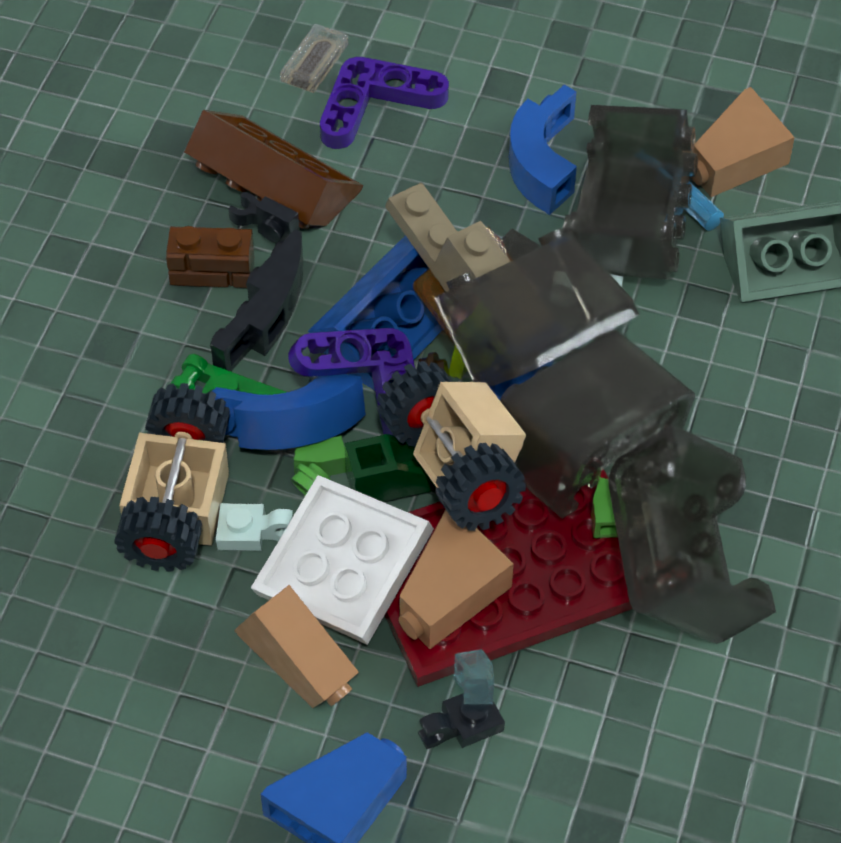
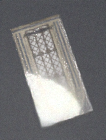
M314 24L280 71L281 82L315 93L349 45L348 35Z

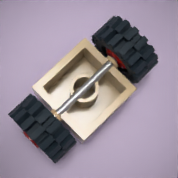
M425 361L418 362L417 369L412 364L404 366L406 373L400 375L398 371L393 373L391 376L395 381L392 384L385 381L382 388L386 393L378 394L377 401L380 403L377 406L378 413L399 442L404 444L406 441L409 446H416L413 455L437 487L435 489L436 495L453 521L462 529L466 526L469 531H476L478 525L482 530L490 528L489 521L494 520L496 525L503 521L501 515L505 512L511 515L515 511L512 503L520 504L523 499L520 492L526 489V484L523 482L525 480L524 475L515 464L526 437L525 432L486 382H453L442 367L440 368L433 362L428 366Z
M181 383L179 389L174 384L167 385L166 390L162 387L158 389L157 393L153 396L145 425V430H148V432L139 433L119 505L121 518L114 540L115 545H117V551L125 553L124 558L128 561L136 559V565L144 567L145 564L152 565L151 570L159 571V567H164L166 572L174 571V567L183 570L186 569V564L190 566L193 563L198 544L212 546L219 518L220 503L223 501L229 476L226 443H223L230 417L229 407H225L226 402L222 398L215 400L216 393L210 390L205 394L202 392L203 387L196 385L195 390L189 389L188 384Z

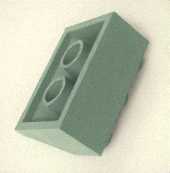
M841 201L720 217L724 259L740 302L841 287Z

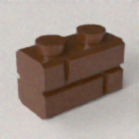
M193 226L170 227L166 251L170 285L247 288L246 282L254 269L255 259L252 229Z

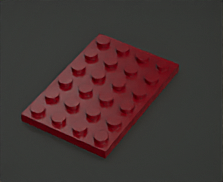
M593 449L522 473L525 478L523 482L526 484V489L520 492L523 496L521 503H512L515 511L511 515H508L506 512L501 515L503 521L496 525L494 520L489 521L490 528L482 530L479 525L477 526V529L513 562L512 587L431 649L419 638L414 640L409 637L399 623L400 594L446 509L439 501L408 512L429 521L434 530L385 613V617L417 687L667 597L669 586L624 505L622 506L624 520L622 537L594 538L591 518L593 498L599 477L609 478Z

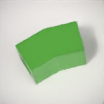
M342 436L296 447L294 473L296 474L295 467L299 463L307 467L314 463L328 476L346 473L345 447Z
M599 477L591 512L594 538L622 537L624 523L622 506L625 498L626 483Z

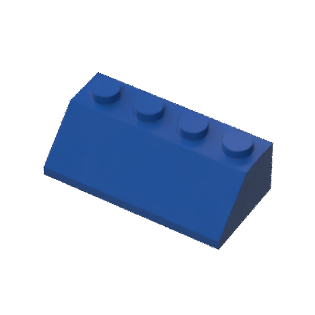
M405 235L308 332L380 328L398 329L408 338L414 360L478 293L476 292L454 303ZM347 342L341 343L340 352L342 356L350 362H357L359 360V351L356 346ZM387 342L379 349L371 350V356L376 351H389L391 357L397 353L395 348H389ZM329 348L324 352L325 355L328 354ZM371 372L349 374L362 377V383L375 391Z

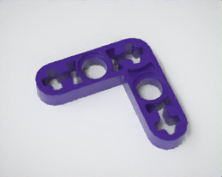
M366 57L349 58L341 66L320 119L321 141L325 146L332 149H342L351 145L359 129L370 97L426 109L440 108L448 101L449 81L445 75L437 71ZM360 74L357 81L358 85L353 84V78ZM400 79L405 83L399 87H391L386 84V81ZM345 98H352L358 103L354 106L345 107L338 102ZM339 119L343 121V127H340L338 132H336Z
M394 328L308 333L301 336L291 346L288 353L291 367L302 376L313 377L371 372L376 399L379 393H386L382 386L385 381L394 380L391 376L393 373L398 371L400 375L406 373L404 366L412 364L415 368L408 338L403 332ZM347 342L356 346L359 351V360L357 362H350L342 356L340 352L341 343ZM386 342L389 348H395L397 351L392 357L389 351H376L371 356V350L379 349ZM307 347L312 354L324 353L329 348L327 355L319 356L313 363L310 357L302 355V352ZM380 417L383 434L393 435Z

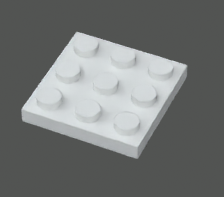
M318 475L251 589L256 595L270 600L290 585L320 624L368 645L434 528L429 521Z

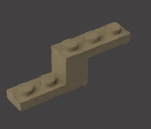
M422 182L388 198L385 205L386 209L454 303L477 292L515 346L550 327L553 318L482 221L457 231Z

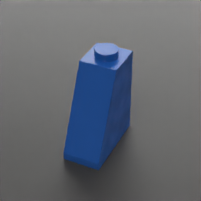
M366 732L267 786L260 794L263 815L306 843H358L407 778V756L391 740L386 738L379 740Z

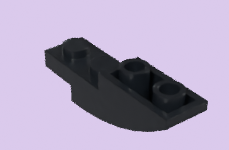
M295 229L284 241H279L272 250L271 256L263 265L254 268L246 282L249 301L241 304L233 320L225 328H220L211 340L210 349L214 366L232 372L251 349L266 356L278 341L295 310L301 291L303 279L302 232Z

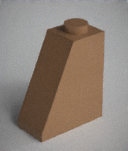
M752 87L744 89L694 144L691 164L689 165L691 178L697 185H701L710 197H713L788 165L795 137Z
M445 510L400 594L399 623L412 639L416 640L419 638L429 649L433 648L512 587L513 562L477 528L476 531H469L466 526L462 529Z
M290 585L252 613L234 630L312 708L325 700L330 706H333L352 690L347 682L359 673L358 670Z

